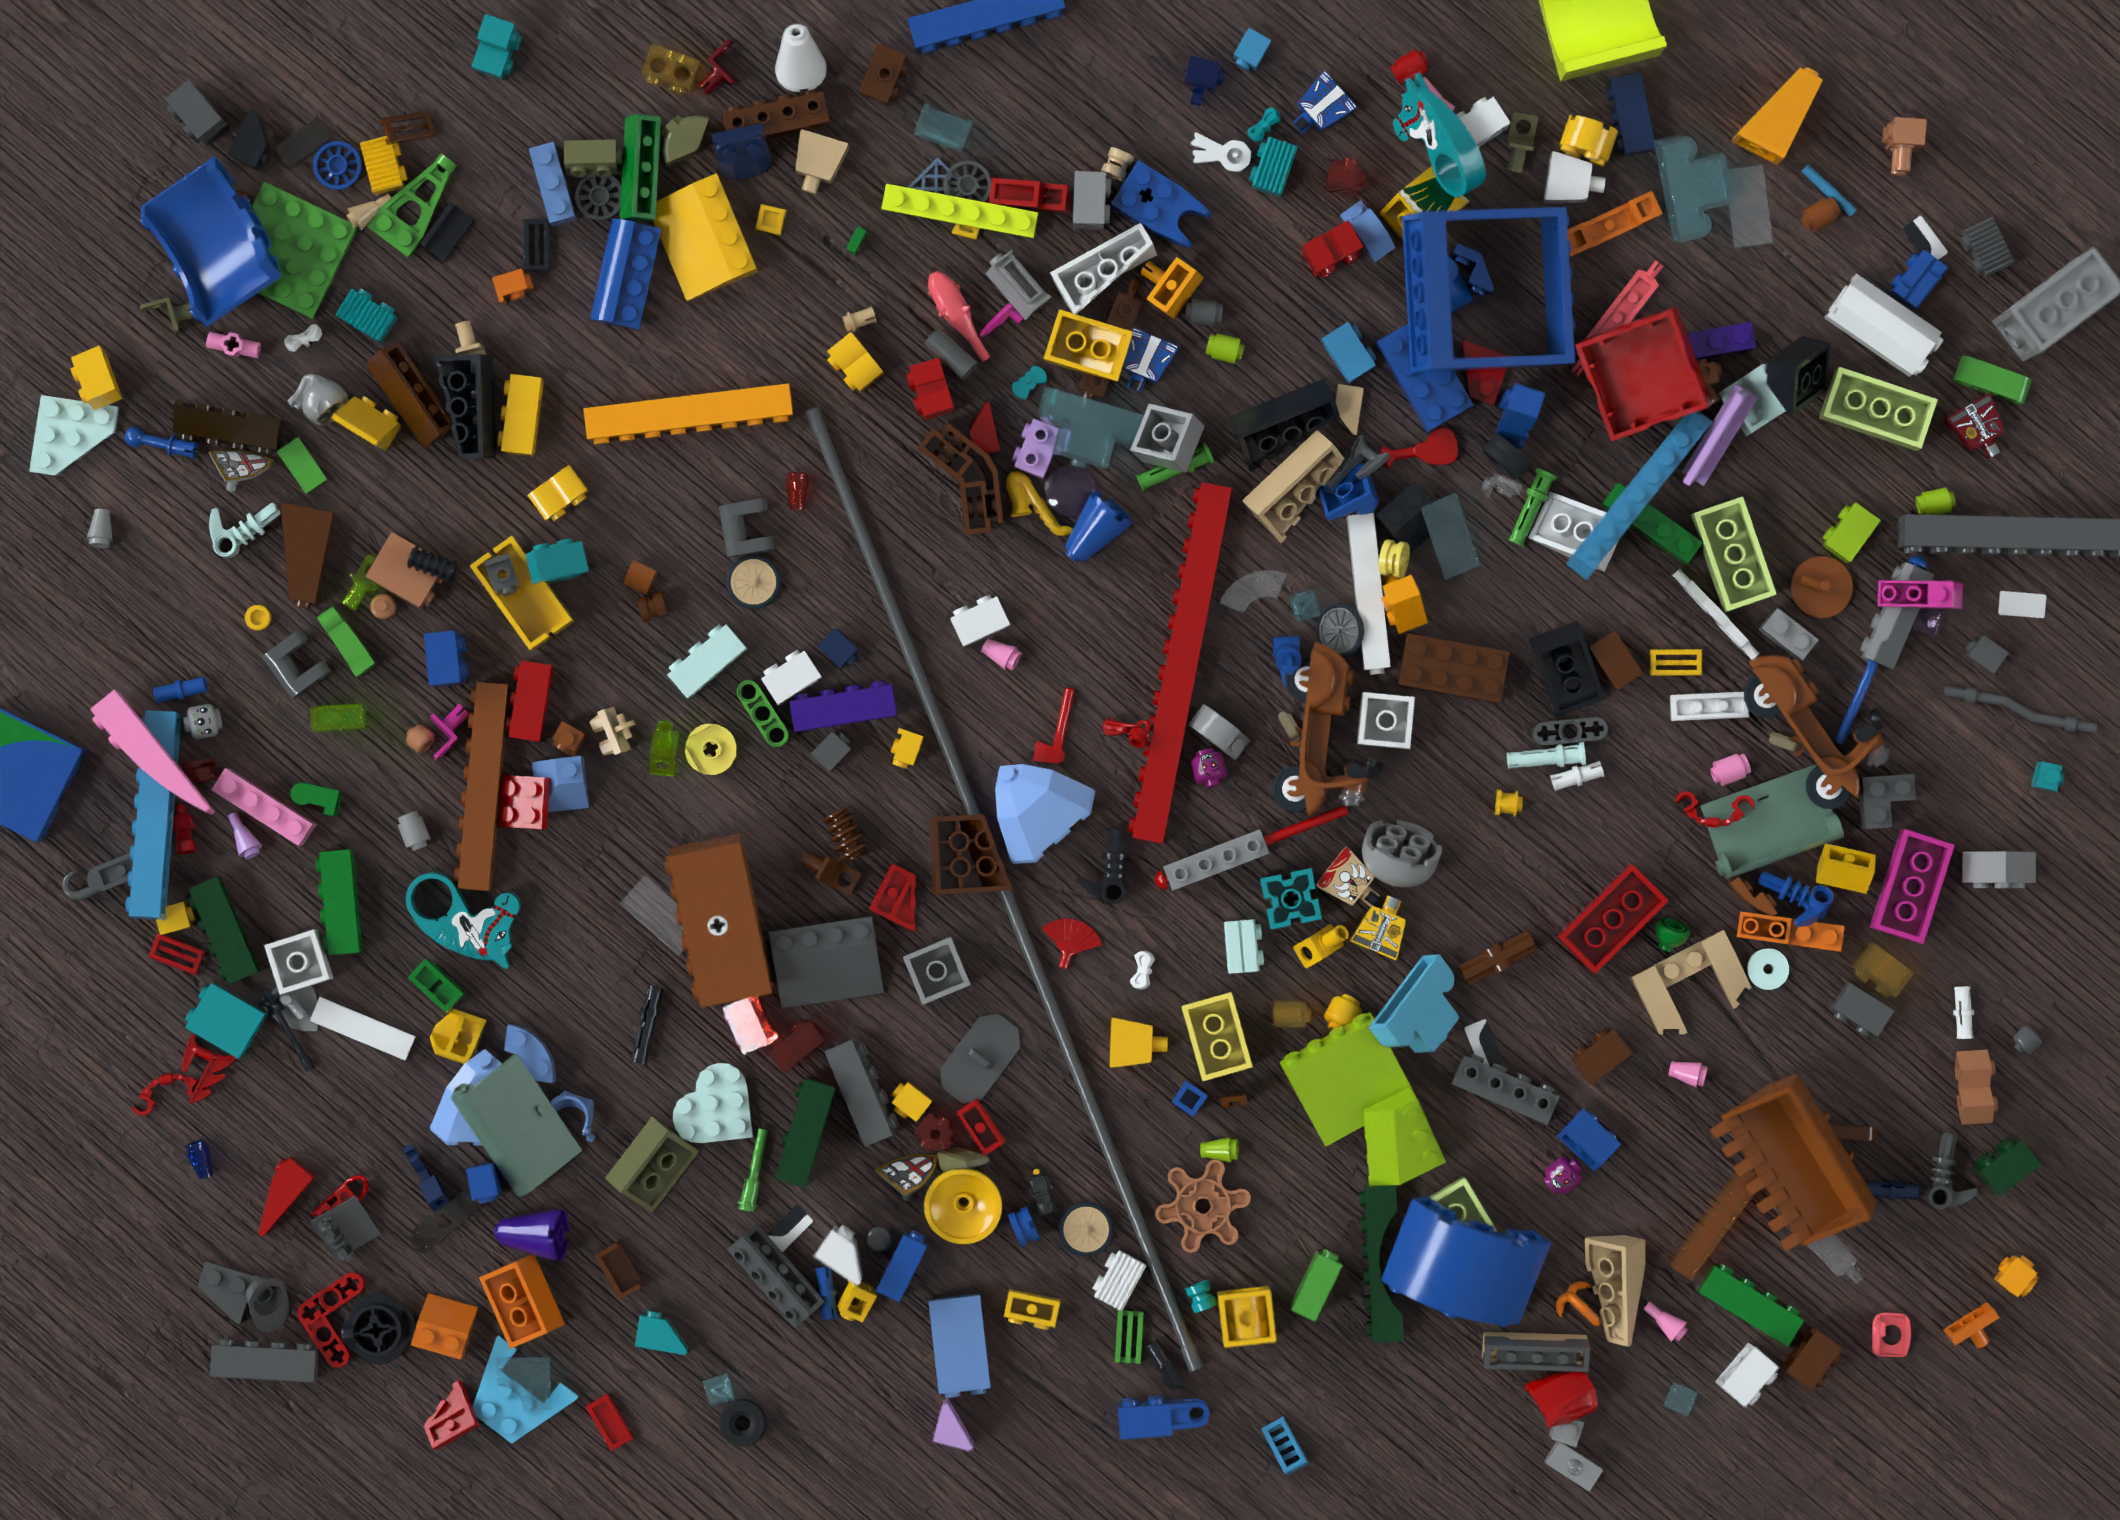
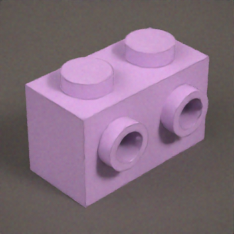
M1034 418L1031 424L1026 423L1021 437L1025 438L1022 448L1017 446L1012 461L1016 462L1014 468L1043 480L1061 437L1062 430Z

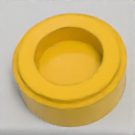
M253 605L246 611L245 622L249 628L262 631L270 626L272 615L267 607Z

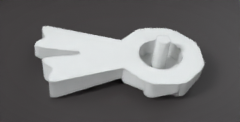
M1199 133L1194 134L1195 139L1191 142V145L1206 150L1193 151L1195 156L1194 164L1220 161L1223 167L1231 172H1241L1249 165L1251 151L1244 142L1231 140L1222 146Z

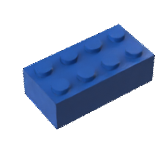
M1408 324L1376 342L1375 345L1426 433L1474 406L1454 371L1411 373Z

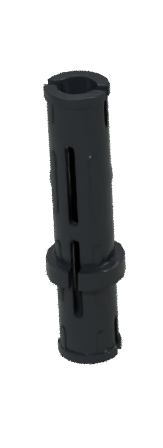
M648 985L644 1006L640 1009L642 1015L631 1061L640 1064H647L656 1020L661 1014L659 1007L664 988Z

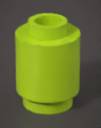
M1219 333L1217 335L1210 334L1205 354L1211 355L1212 359L1235 364L1236 359L1241 360L1245 345L1240 344L1241 339Z
M1946 487L1922 492L1920 496L1915 497L1919 515L1951 513L1952 507L1956 506L1953 492H1948Z

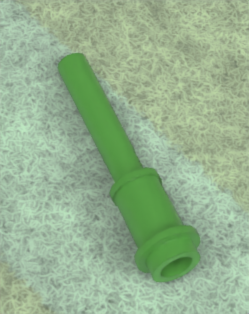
M758 1129L749 1176L744 1179L741 1201H738V1204H740L739 1209L754 1212L755 1207H758L756 1199L759 1185L761 1184L758 1178L769 1131L766 1129Z

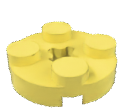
M703 724L695 728L688 737L685 746L687 761L693 769L702 774H721L732 766L737 757L736 740L728 729L720 725ZM708 742L718 746L716 755L713 757L711 754L706 755L704 753Z

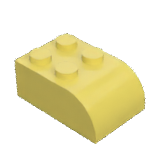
M1232 992L1181 1006L1202 1081L1253 1067Z

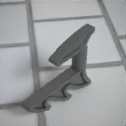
M1360 434L1353 444L1351 454L1348 450L1344 451L1342 456L1345 459L1328 480L1327 485L1330 489H1333L1366 458L1369 461L1356 473L1357 478L1362 480L1390 459V455L1388 452L1377 454L1365 444L1364 436Z

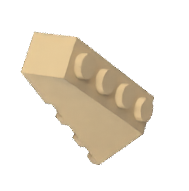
M1316 430L1242 501L1263 526L1282 544L1287 537L1285 535L1286 531L1291 525L1295 526L1300 520L1298 516L1306 504H1312L1316 498L1315 494L1321 485H1326L1345 458L1333 443Z

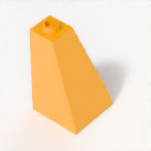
M1807 67L1805 69L1799 68L1744 125L1731 142L1778 165L1786 156L1823 79L1818 77L1819 73Z

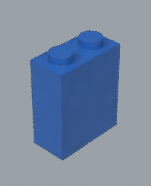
M911 1230L910 1233L905 1231L877 1287V1292L900 1302L928 1245V1242L924 1241L926 1236L914 1230Z

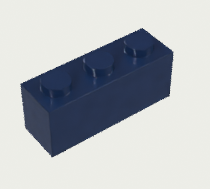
M1641 72L1610 78L1608 81L1609 85L1605 86L1607 100H1612L1613 111H1610L1612 126H1617L1619 136L1615 140L1617 151H1622L1623 157L1653 152L1656 149Z

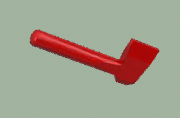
M1065 688L1053 746L1037 741L1033 756L1034 762L1056 764L1064 762L1065 752L1062 749L1075 693L1073 688Z

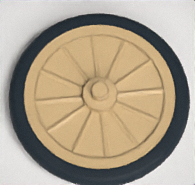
M747 555L738 559L731 566L727 574L726 586L730 597L738 605L747 609H760L768 606L777 597L781 587V577L775 564L768 558L760 555Z
M1080 1202L1072 1205L1064 1212L1059 1223V1236L1063 1245L1070 1252L1078 1256L1089 1257L1101 1253L1107 1248L1113 1237L1112 1219L1109 1213L1096 1203Z

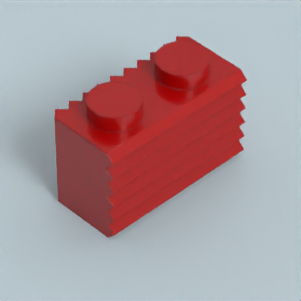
M978 1098L957 1111V1116H960L959 1120H963L962 1124L966 1125V1129H969L968 1133H972L971 1137L974 1138V1142H977V1146H980L983 1155H987L1006 1142Z

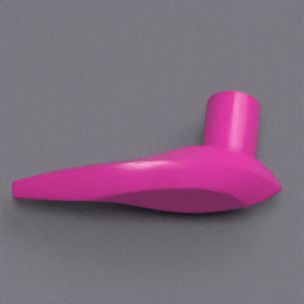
M1008 303L987 323L979 336L982 338L989 334L997 326L1003 324L1008 316L1018 324L1023 317L1011 303Z

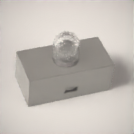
M1558 1441L1544 1460L1547 1465L1589 1492L1603 1471L1600 1466L1566 1444Z

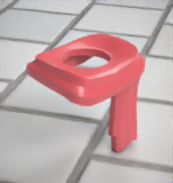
M1903 1313L1877 1314L1872 1323L1873 1353L1883 1357L1906 1356L1911 1342V1322L1908 1316ZM1888 1325H1895L1901 1331V1338L1896 1344L1889 1345L1882 1340V1337L1885 1336V1327Z

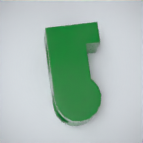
M298 783L292 787L290 796L293 802L298 805L314 804L325 807L323 814L337 816L343 791L308 783Z

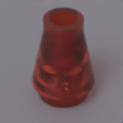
M787 472V479H784L789 500V509H805L810 479H807V472Z

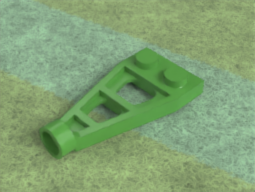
M440 153L430 167L379 209V212L369 222L367 227L410 258L425 238L450 175L457 165ZM438 167H443L446 170L445 173H441ZM429 180L435 184L436 190L430 201L424 202L416 196L415 191L424 181ZM407 201H415L421 207V215L414 226L407 225L397 217V210Z

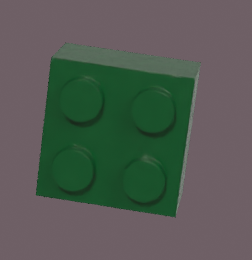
M2007 1137L1996 1145L1998 1149L1989 1155L1986 1152L1975 1160L1977 1164L1972 1169L1991 1194L2000 1196L2041 1166L2023 1140Z

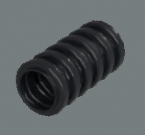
M417 546L411 550L407 561L408 568L414 567L415 571L422 570L423 574L430 573L431 577L436 575L439 580L444 578L447 583L452 581L458 566L457 561L450 562L447 557L442 559L441 555L434 556L433 552L426 553L427 550L422 549L421 551Z

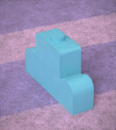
M1440 954L1426 955L1419 959L1369 1026V1029L1384 1047L1410 1046L1415 1053L1434 1052L1446 1040L1447 1034L1458 1021V1014L1443 995V992H1448L1452 989L1454 974Z

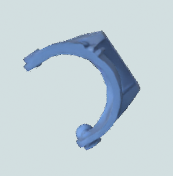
M563 1091L550 1102L556 1112L565 1107H577L582 1110L586 1115L582 1135L586 1136L588 1142L595 1140V1136L591 1134L594 1100Z

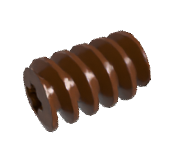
M851 805L828 814L822 820L824 824H832L826 830L827 833L836 834L830 841L832 843H840L834 849L835 852L844 853L838 858L839 862H851L871 853L870 851H862L867 842H858V839L863 835L862 832H854L859 823H850L855 814L846 813Z

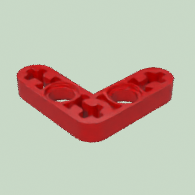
M350 1272L302 1303L297 1311L300 1322L328 1364L335 1368L345 1366L351 1358V1353L327 1315L364 1290L365 1279L358 1272ZM349 1277L353 1280L357 1278L359 1280L357 1284L358 1290L355 1291L354 1288H351L344 1292L348 1295L345 1299L343 1292L336 1285L340 1283L341 1288L349 1283ZM328 1291L336 1292L338 1295L337 1304L328 1305L324 1300L325 1293ZM319 1298L320 1305L326 1309V1312L323 1313L322 1308L314 1312V1319L311 1317L305 1318V1306L313 1308L318 1304L315 1299ZM320 1327H327L331 1331V1337L328 1341H321L317 1337V1331ZM336 1339L338 1344L334 1345L335 1349L338 1352L342 1350L345 1353L342 1356L343 1362L339 1360L334 1361L332 1359V1356L335 1355L332 1348L326 1351L324 1346L331 1344Z

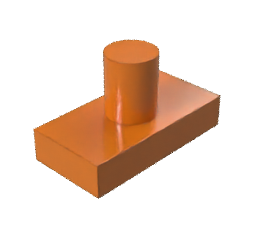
M1986 1302L1944 1328L1943 1331L1955 1346L1970 1337L1976 1348H1982L1990 1341L1983 1328L1999 1319V1316Z

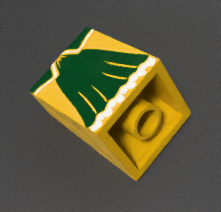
M1431 166L1398 192L1379 214L1403 240L1402 216L1419 212L1461 211L1473 198L1469 193L1461 197H1454L1448 194L1438 183Z

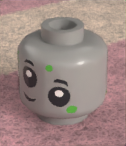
M211 704L189 707L187 717H183L185 733L190 732L196 740L216 736L219 729H222L219 709H214Z

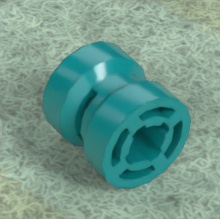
M1204 1280L1185 1288L1187 1296L1193 1298L1191 1306L1194 1313L1201 1312L1218 1304L1215 1296L1211 1292L1209 1293L1211 1289L1209 1280Z

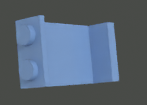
M980 1293L929 1299L939 1394H945V1398L960 1396L962 1391H970L971 1395L986 1393V1389L991 1388L988 1370Z

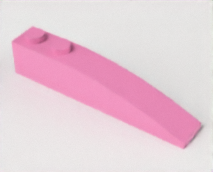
M113 690L90 709L95 715L92 720L101 730L105 728L111 735L108 737V740L117 750L121 748L141 769L183 800L211 815L215 812L121 693Z

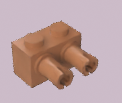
M1895 117L1887 124V127L1883 128L1882 143H1886V150L1893 152L1891 175L1906 176L1908 172H1911L1912 152H1917L1925 145L1927 119Z

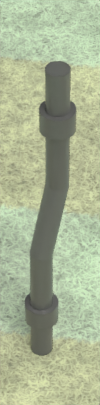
M1945 686L1944 696L1964 699V702L1968 703L1978 701L2005 706L2032 723L2064 728V731L2069 732L2078 730L2096 733L2097 723L2077 720V717L2072 716L2063 718L2036 713L2008 696L1977 691V688L1972 687L1963 689Z

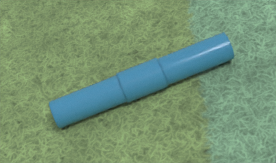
M1809 164L1801 171L1828 198L1832 197L1848 216L1851 217L1857 210Z

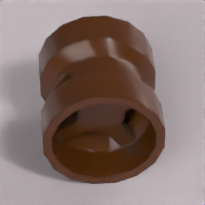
M662 591L654 593L652 599L645 596L637 598L643 623L649 622L657 616L660 618L669 616Z

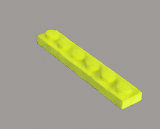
M886 184L881 208L886 211L1028 238H1034L1038 219V212Z

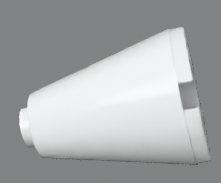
M794 24L785 29L775 65L778 82L784 88L793 92H800V89L807 88L808 91L815 89L826 76V61L808 29L800 24Z

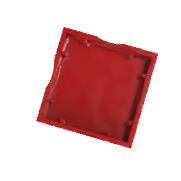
M1677 306L1580 340L1575 344L1586 376L1596 392L1598 408L1611 442L1646 430L1648 427L1661 421L1674 420L1708 408L1713 403Z

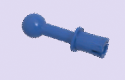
M139 427L129 428L124 436L126 443L131 447H139L142 444L167 449V454L170 456L177 454L194 459L198 451L194 450V448H198L197 442L177 439L175 435H172L170 439L147 435Z

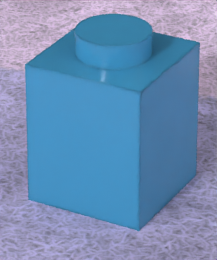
M1248 28L1233 54V59L1236 60L1235 64L1246 71H1249L1250 68L1255 71L1270 46L1271 40Z

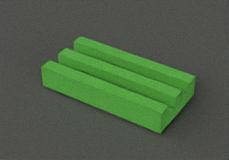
M1118 1310L1115 1362L1141 1364L1144 1311ZM1123 1316H1128L1125 1357H1120ZM1133 1316L1138 1317L1136 1357H1131Z

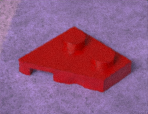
M1465 340L1462 344L1464 359L1510 357ZM1507 368L1465 370L1469 398L1494 406Z

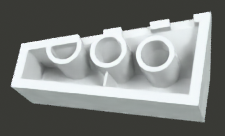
M1139 223L1050 273L1065 303L1072 313L1076 315L1117 277L1155 257L1157 254L1153 242L1143 225Z

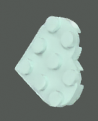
M716 1063L708 1066L699 1074V1078L696 1081V1091L686 1094L678 1100L673 1110V1123L680 1137L694 1143L753 1137L748 1085L745 1076L738 1068L729 1063Z

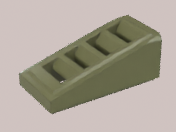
M961 1147L949 1148L937 1153L940 1169L943 1172L951 1169L969 1168L989 1162L988 1156Z

